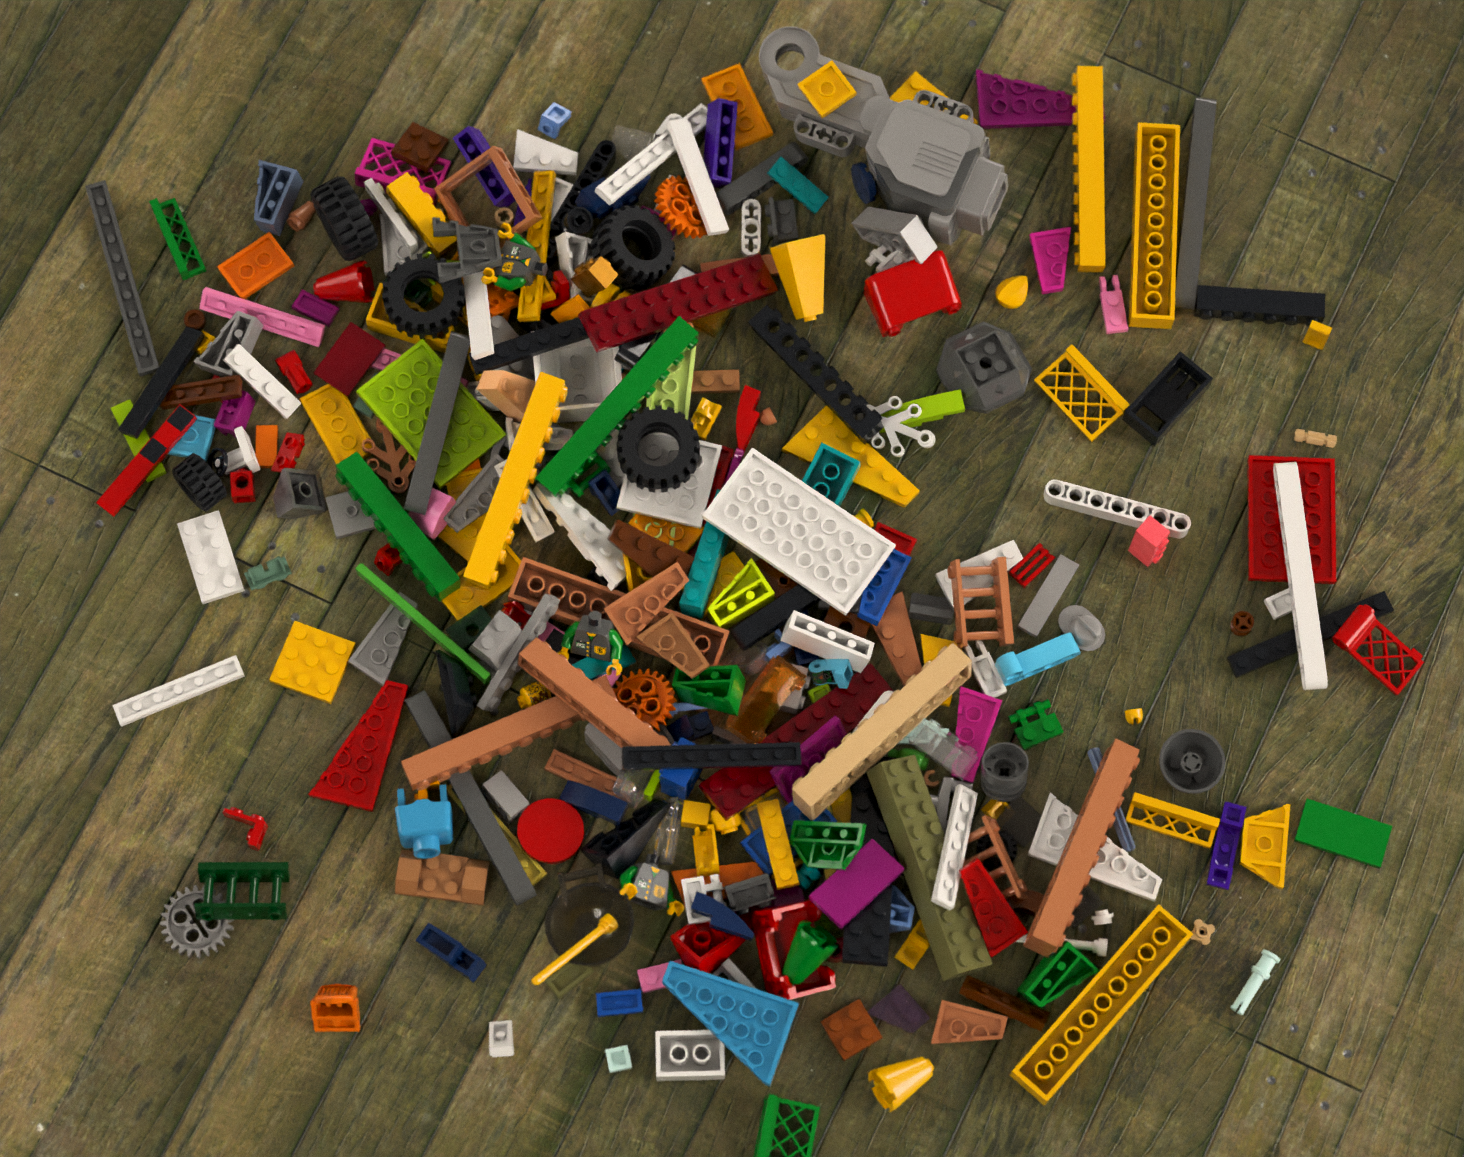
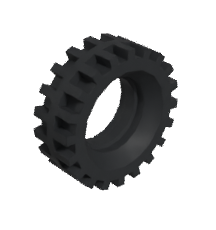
M417 254V259L411 260L408 256L405 258L404 264L400 265L397 262L394 265L395 270L387 273V282H383L384 291L382 298L390 323L395 324L400 333L404 330L407 332L408 337L413 338L414 334L419 335L420 340H425V335H432L433 339L438 338L437 333L443 331L444 334H447L449 332L448 328L451 325L455 327L458 324V317L463 316V307L466 305L462 278H456L443 283H439L437 263H446L444 258H441L439 261L435 259L433 254H429V258H422V254ZM421 278L437 281L444 292L440 305L434 310L427 312H418L411 309L404 300V291L411 282Z

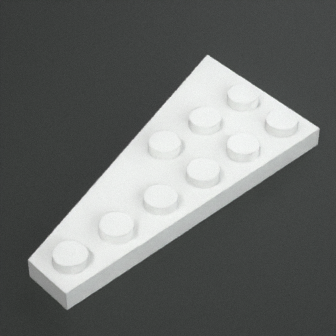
M1051 793L1047 799L1028 856L1057 866L1078 815L1070 807L1057 800ZM1107 837L1103 848H1100L1096 854L1099 855L1096 866L1089 873L1091 875L1090 879L1154 902L1162 879L1142 863L1128 855L1129 853L1119 848Z

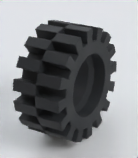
M1000 828L998 832L1013 863L1018 850L1017 842L1014 841L1012 834H1008L1009 831H1001ZM989 834L979 839L976 854L988 849L992 843ZM992 856L982 861V865L989 867V870L1003 866L999 857Z

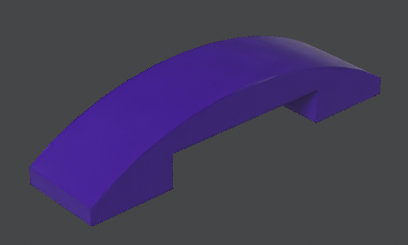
M1224 802L1206 885L1229 890L1235 854L1247 807Z

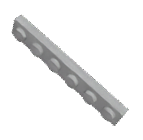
M544 594L477 704L479 708L493 712L500 705L501 697L511 687L512 679L516 672L522 669L518 665L519 653L545 631L549 618L558 610L560 599L556 596Z

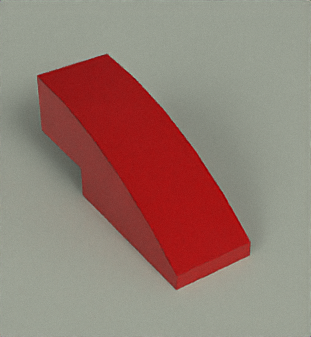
M747 385L744 386L740 396L736 417V445L744 453L760 421V413L756 412L755 409L760 401L761 391Z

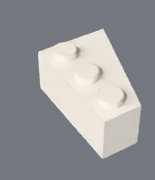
M564 232L556 236L555 239L560 270L569 281L570 299L579 294L590 306L596 294L587 298L570 278L575 274L574 269L580 263H585L590 258H593L592 252L594 249H591V241L593 239Z

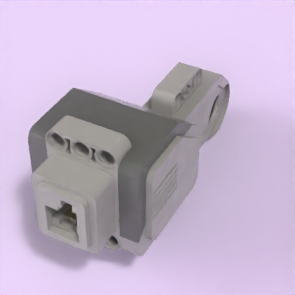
M788 26L779 28L771 32L764 39L759 50V62L763 77L770 86L781 117L795 122L793 127L798 141L839 157L849 156L855 145L865 148L869 170L875 181L876 190L888 210L918 215L923 220L924 227L934 240L951 246L959 238L962 229L983 236L985 230H990L1008 190V177L1005 174L1004 165L989 160V137L985 136L981 126L973 123V111L970 106L928 90L917 92L913 101L909 99L901 102L890 100L881 77L820 55L819 46L815 38L808 31L799 27ZM795 51L803 55V63L795 70H783L777 65L779 58L786 52ZM832 60L855 89L857 95L822 119L798 88L797 84ZM923 100H928L929 104L922 105L920 104V102ZM968 115L969 117L967 119H963L959 116ZM804 127L809 129L806 133L799 132ZM841 142L848 143L845 147L837 146Z

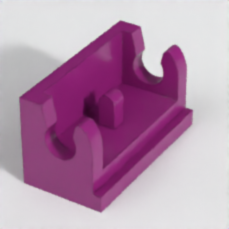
M242 391V398L224 400L213 426L223 435L227 436L230 433L237 439L234 429L242 426L245 430L256 401L246 391Z

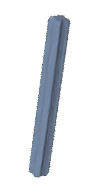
M1098 747L1088 751L1095 774L1103 758ZM1120 806L1113 815L1116 816L1113 825L1122 849L1129 852L1135 849V844Z

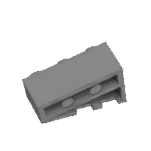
M237 311L220 330L221 333L216 339L210 342L203 354L193 362L201 370L220 377L238 375L223 359L237 344H240L251 355L264 325L257 317Z

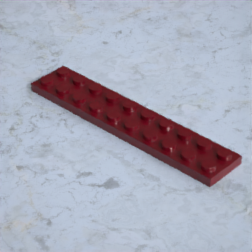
M757 254L581 311L578 316L596 353L667 330L678 316L688 323L773 295L778 291V288L761 255Z
M870 663L864 668L862 673L857 672L852 676L847 689L837 686L758 743L800 742L801 745L834 716L841 720L848 734L858 726L859 722L885 691H893V689ZM774 767L722 768L700 783L699 788L724 820L727 821L776 786L769 772Z

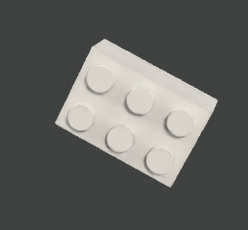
M710 1030L655 1031L657 1081L725 1080L724 1044Z

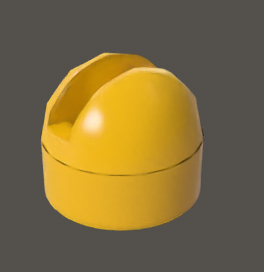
M1142 708L1124 711L1125 718L1131 725L1134 724V719H1136L1137 724L1143 719Z

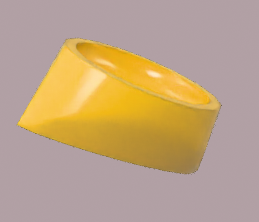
M1014 276L1002 281L995 291L998 303L1009 309L1021 306L1027 296V276Z

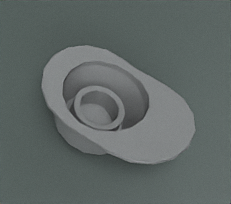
M1071 605L1062 610L1058 619L1059 627L1064 634L1072 633L1081 650L1094 651L1103 644L1105 630L1099 620L1089 610L1079 605Z

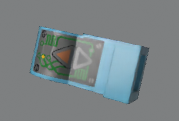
M818 659L811 662L808 666L812 681L816 685L838 684L839 688L847 689L853 676L849 659Z

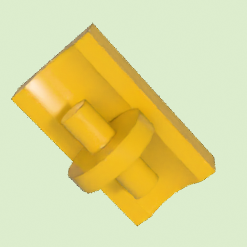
M702 397L691 418L694 430H697L698 436L702 440H706L722 409L721 405L715 404Z

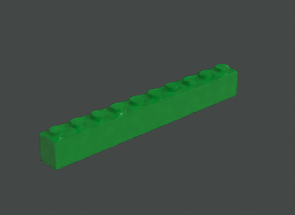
M678 316L536 476V481L555 498L558 494L564 495L570 487L568 483L573 478L577 480L584 472L582 467L587 462L591 464L599 455L597 450L601 446L606 447L611 442L613 432L616 429L620 431L628 415L640 409L642 406L640 402L644 397L648 399L655 392L656 388L654 386L659 380L664 382L670 375L668 370L673 365L678 366L685 357L682 354L687 349L692 350L699 342L697 339L699 332Z

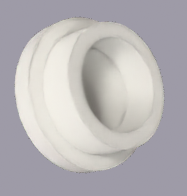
M1108 909L1097 910L1095 915L1091 916V920H1094V925L1112 923L1114 915L1109 913Z

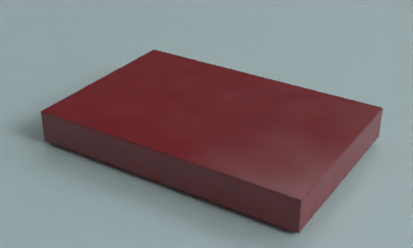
M350 322L313 373L349 398L386 348V345Z

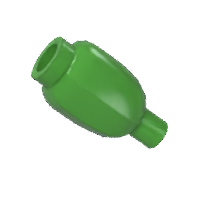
M903 748L899 751L891 749L888 753V757L896 759L915 755L922 771H925L928 766L929 759L925 758L924 753L915 749Z

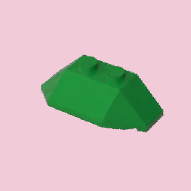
M794 820L789 842L808 868L845 870L862 847L866 824Z

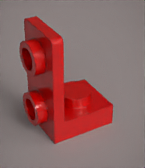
M561 270L553 272V281L551 282L556 299L542 303L541 310L559 306L570 300L569 281Z
M235 807L230 809L224 808L223 814L225 817L254 826V828L249 829L246 841H248L250 849L259 851L268 828L264 818L256 814L251 816L245 815L242 810Z

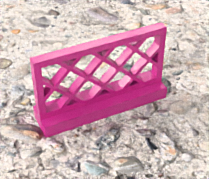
M371 138L362 162L355 171V185L365 188L364 182L372 178L375 184L380 183L385 191L384 194H387V186L408 172L409 175L415 174L420 183V189L423 193L427 192L433 200L432 204L435 207L438 202L437 193L434 189L426 187L424 183L434 179L437 184L436 186L441 184L447 176L451 161L439 157L434 165H443V170L434 173L431 168L429 170L431 175L421 179L418 174L421 170L410 164L411 169L401 173L398 166L406 162L402 160L394 161L391 156V150L395 144ZM374 146L381 147L385 152L375 156L373 148ZM388 157L391 163L381 167L378 160ZM373 162L378 167V169L373 171L365 169L366 165ZM395 168L398 173L391 177L386 175L385 171Z

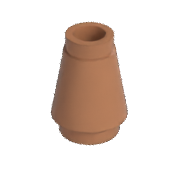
M307 201L288 215L287 223L293 230L299 232L305 229L316 211L313 203Z

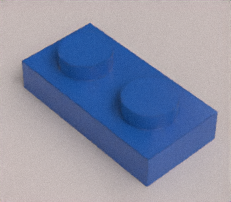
M641 989L596 993L598 1017L643 1013Z

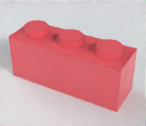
M1149 515L1136 530L1128 551L1147 567L1152 562L1156 564L1163 557V552L1167 548L1166 545L1169 543L1167 538L1170 531Z

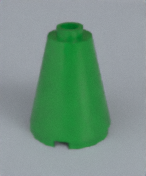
M801 921L798 924L782 969L783 976L788 975L792 985L801 984L838 948V945H835L837 940L830 932L819 925L817 928L810 926L812 923L810 921Z

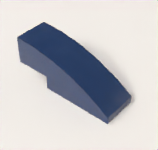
M568 780L559 797L560 800L569 803L574 808L599 819L600 817L619 826L628 808V802L570 780Z
M696 892L691 912L711 918L710 928L749 941L753 940L754 933L735 912L714 898Z
M431 923L426 925L415 940L438 959L473 983L487 966L482 958L466 949L460 942Z

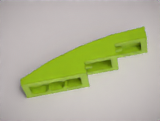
M960 389L902 403L900 409H891L881 414V416L889 418L907 410L911 404H917L922 410L921 415L917 418L912 417L900 422V424L912 428L922 426L923 422L943 419L946 415L965 412V406ZM914 407L912 408L911 413L916 414L918 412V408ZM884 426L879 431L880 433L886 432Z

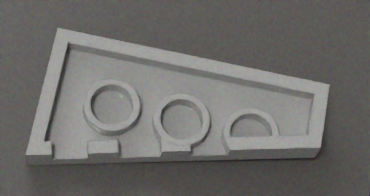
M399 592V595L417 610L418 604ZM390 604L348 660L349 664L383 686L390 675L412 621Z

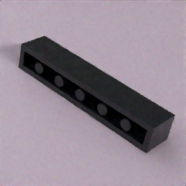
M1198 285L1194 317H1200L1204 320L1221 318L1223 321L1237 319L1247 323L1263 321L1266 324L1282 322L1286 325L1306 324V326H1310L1312 320L1322 323L1325 318V294Z

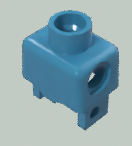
M446 784L439 785L440 802L420 799L406 805L404 788L397 789L398 806L395 807V815L400 843L403 848H413V855L417 858L430 859L437 857L440 854V845L450 844L453 841V812L451 803L448 801Z

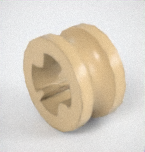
M502 207L495 212V222L498 227L502 228L501 225L503 223H508L510 226L513 225L514 215L511 209ZM506 214L509 220L505 219V222H503L500 216L504 217L503 215Z

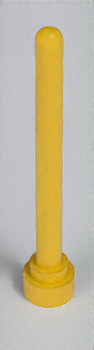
M610 914L603 916L599 920L597 928L534 976L532 984L539 985L602 934L614 932L618 928L616 919Z

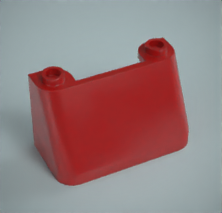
M942 250L933 252L922 264L915 262V259L871 275L865 280L864 296L883 337L898 335L903 325L907 322L939 310L952 315L958 312L962 306L947 259Z
M810 900L755 911L752 914V923L767 993L791 1000L836 988L834 971L822 964L801 984L792 985L788 975L783 976L782 969L798 924L801 921L812 922L810 926L815 928L814 922L819 921L822 915V911Z

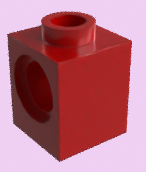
M237 469L235 472H230L231 497L234 504L256 502L255 481L252 470ZM239 483H248L245 488H238Z

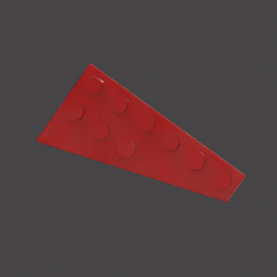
M389 680L384 683L373 699L371 706L362 715L355 729L351 731L334 756L327 770L323 772L318 783L309 792V797L374 812L405 703L404 700L409 689L408 685Z

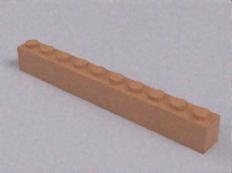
M606 675L592 680L597 682L607 694L616 697ZM554 696L401 761L412 791L416 789L421 791L428 788L430 783L437 780L439 782L445 781L451 777V774L458 771L459 773H464L475 764L488 763L496 755H507L515 747L528 746L534 739L539 737L547 738L555 730L560 728L565 730L572 727L574 722L587 720L559 697Z

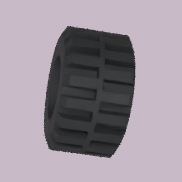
M192 453L172 469L173 476L184 493L199 509L205 512L227 496L226 488L220 478L206 461L195 453Z

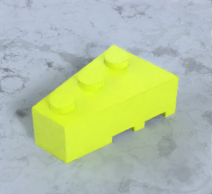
M752 558L707 608V616L713 625L728 629L774 601L775 592Z

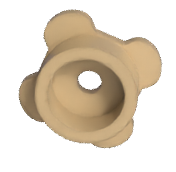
M1197 919L1194 921V928L1191 931L1193 935L1190 939L1203 945H1208L1211 934L1215 932V927L1212 924L1207 925L1203 923L1201 919Z

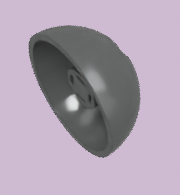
M1185 729L1174 733L1165 741L1160 751L1159 766L1164 779L1171 787L1182 793L1199 794L1210 790L1220 781L1225 770V755L1221 745L1213 736L1201 730Z

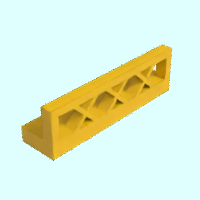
M1136 792L1132 796L1126 816L1127 823L1209 849L1212 846L1214 835L1220 822L1219 818ZM1134 807L1142 809L1147 817L1142 820L1131 818ZM1157 815L1164 816L1168 824L1163 827L1156 826L1152 818ZM1178 822L1186 823L1190 831L1184 834L1178 833L1174 824ZM1201 828L1209 830L1208 842L1200 840L1195 831Z

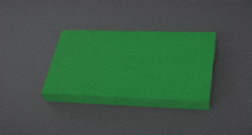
M1307 798L1294 841L1380 869L1392 826Z

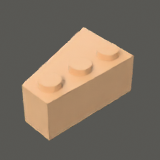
M485 370L482 373L477 390L508 418H513V422H521L534 390L535 381L504 370Z

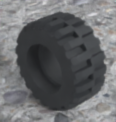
M337 176L312 190L310 196L314 208L333 245L345 261H352L376 249L378 239L374 227L357 194L345 177Z
M627 205L622 206L620 209L617 208L597 226L592 235L591 249H594L592 252L593 259L600 256L607 259L611 263L612 268L619 274L612 283L617 286L620 284L624 289L641 290L650 287L667 273L675 259V243L672 241L671 231H668L664 221L661 222L658 219L659 216L655 213H650L649 209H640V206L634 205L631 207ZM622 236L631 238L639 245L643 252L644 260L633 256L627 250Z
M655 405L653 410H650L649 406L645 407L640 414L637 411L631 415L632 419H626L623 423V429L618 433L617 456L623 474L627 475V479L631 483L635 482L638 488L643 490L646 487L649 492L655 493L656 489H661L663 493L668 492L670 487H673L674 490L679 488L681 482L686 483L690 479V474H694L700 458L699 436L697 430H694V424L690 419L686 420L685 414L682 412L677 414L674 412V408L667 407V410H664L662 405ZM655 432L671 435L678 442V456L671 463L663 466H652L645 463L638 454V445L645 436Z

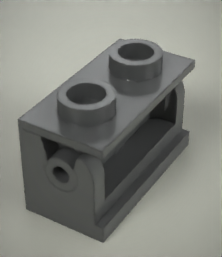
M768 873L723 887L729 907L733 912H737V915L751 912L749 907L758 905L759 909L772 905L771 901L776 899L773 896L774 892Z

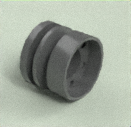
M1003 742L990 746L984 752L980 782L982 790L988 797L996 801L1008 802L1019 798L1025 792L1029 767L1028 756L1025 751L1016 744Z

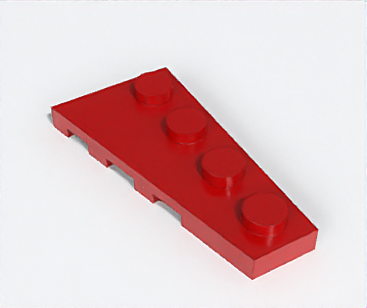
M978 858L959 870L990 958H992L1027 934L1028 931Z

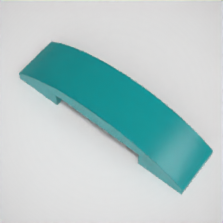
M623 645L622 657L619 660L622 669L636 663L635 658L626 645ZM586 657L572 666L581 669L585 676L592 681L607 674L606 669L612 664V660L608 662Z

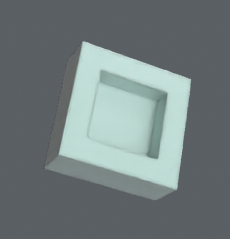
M627 1045L605 1050L610 1073L632 1069Z

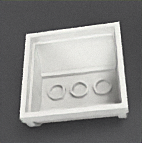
M588 338L533 356L535 384L541 371L565 380L566 387H568L565 402H560L559 404L561 412L557 423L586 421L622 381L621 364L614 360L619 346L596 353Z

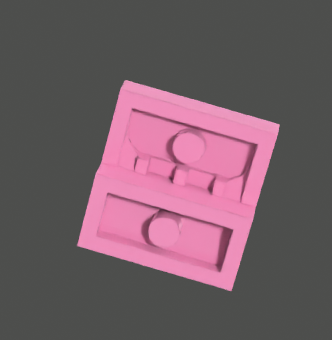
M432 488L425 515L409 511L408 515L426 537L435 540L447 525L443 518L455 505L456 501L453 497Z

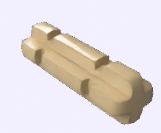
M1296 429L1294 440L1297 442L1306 441L1305 443L1320 446L1326 444V447L1334 448L1337 436L1331 434L1325 436V433L1305 432L1303 429Z

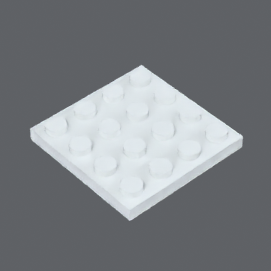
M655 432L645 436L638 445L640 459L652 466H663L671 463L678 456L679 452L677 440L663 432ZM699 440L700 458L697 463V469L694 474H690V479L686 483L681 482L680 487L675 490L673 487L668 488V492L663 493L661 489H656L655 493L649 492L646 487L642 490L637 487L635 482L631 483L625 474L617 509L701 529L704 520L702 515L707 508L722 445Z

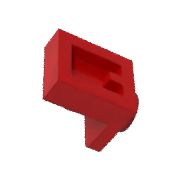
M386 544L378 550L374 564L380 571L390 576L394 567L403 561L399 556V551Z

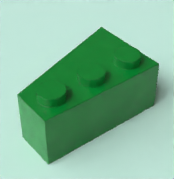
M738 665L710 666L693 679L676 668L672 687L680 701L738 716L746 680Z
M1064 940L1061 948H1058L1056 953L1052 952L1048 957H1044L1017 991L1032 1005L1042 1008L1064 994L1071 987L1077 986L1082 983V980L1098 973L1100 970L1073 945Z

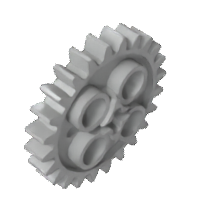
M194 885L191 892L188 887H185V894L183 895L181 892L176 891L178 898L170 897L172 905H164L168 913H161V916L166 921L160 922V925L167 927L161 933L163 936L169 935L165 939L166 943L173 942L172 950L179 948L178 953L180 955L187 951L189 958L192 957L193 953H196V956L200 959L202 952L209 957L210 949L217 953L218 949L216 946L218 944L225 946L222 939L231 938L226 932L234 929L233 926L228 924L234 920H217L218 925L214 929L207 928L210 921L200 920V923L209 935L208 938H205L186 909V906L189 905L195 913V903L203 902L204 886L199 891L197 885ZM213 888L212 903H226V900L221 901L223 898L222 893L215 896L216 890ZM186 914L187 919L184 923L179 924L176 922L179 915ZM191 933H199V938L196 941H188Z

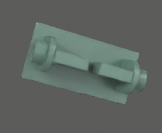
M278 556L267 561V570L263 569L262 564L247 569L248 572H245L244 575L251 591L262 589L267 584L283 580L292 574L285 556L282 558Z

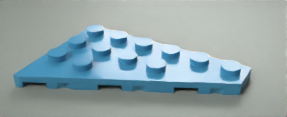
M669 961L662 984L766 1086L770 1087L799 1003Z

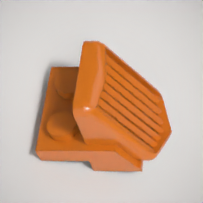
M332 984L319 987L315 997L311 1000L314 1032H360L359 999L357 998L356 986Z

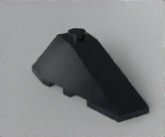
M654 799L634 811L632 818L620 822L619 826L614 824L615 828L606 834L603 831L597 834L580 850L605 875L619 879L630 866L634 865L671 806L667 802Z

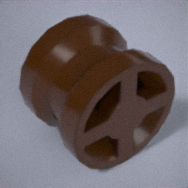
M1247 611L1237 612L1230 622L1231 631L1240 637L1248 635L1254 626V618Z

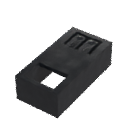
M1180 351L1125 410L1122 420L1155 447L1207 391L1213 378ZM1179 368H1181L1183 371H1185L1188 375H1190L1194 380H1196V381L1201 385V386L1191 395V397H1190L1189 399H1186V397L1197 387L1198 384H1197L1196 382H1194V381L1190 378V379L1187 381V383H1186L1179 391H1177V388H1178V387L1187 379V377H1188V376H1187L1185 373H1183L1181 370L1178 372V374H1177L1169 383H1167V381L1169 380V378H1170ZM1143 406L1165 423L1158 432L1136 415Z

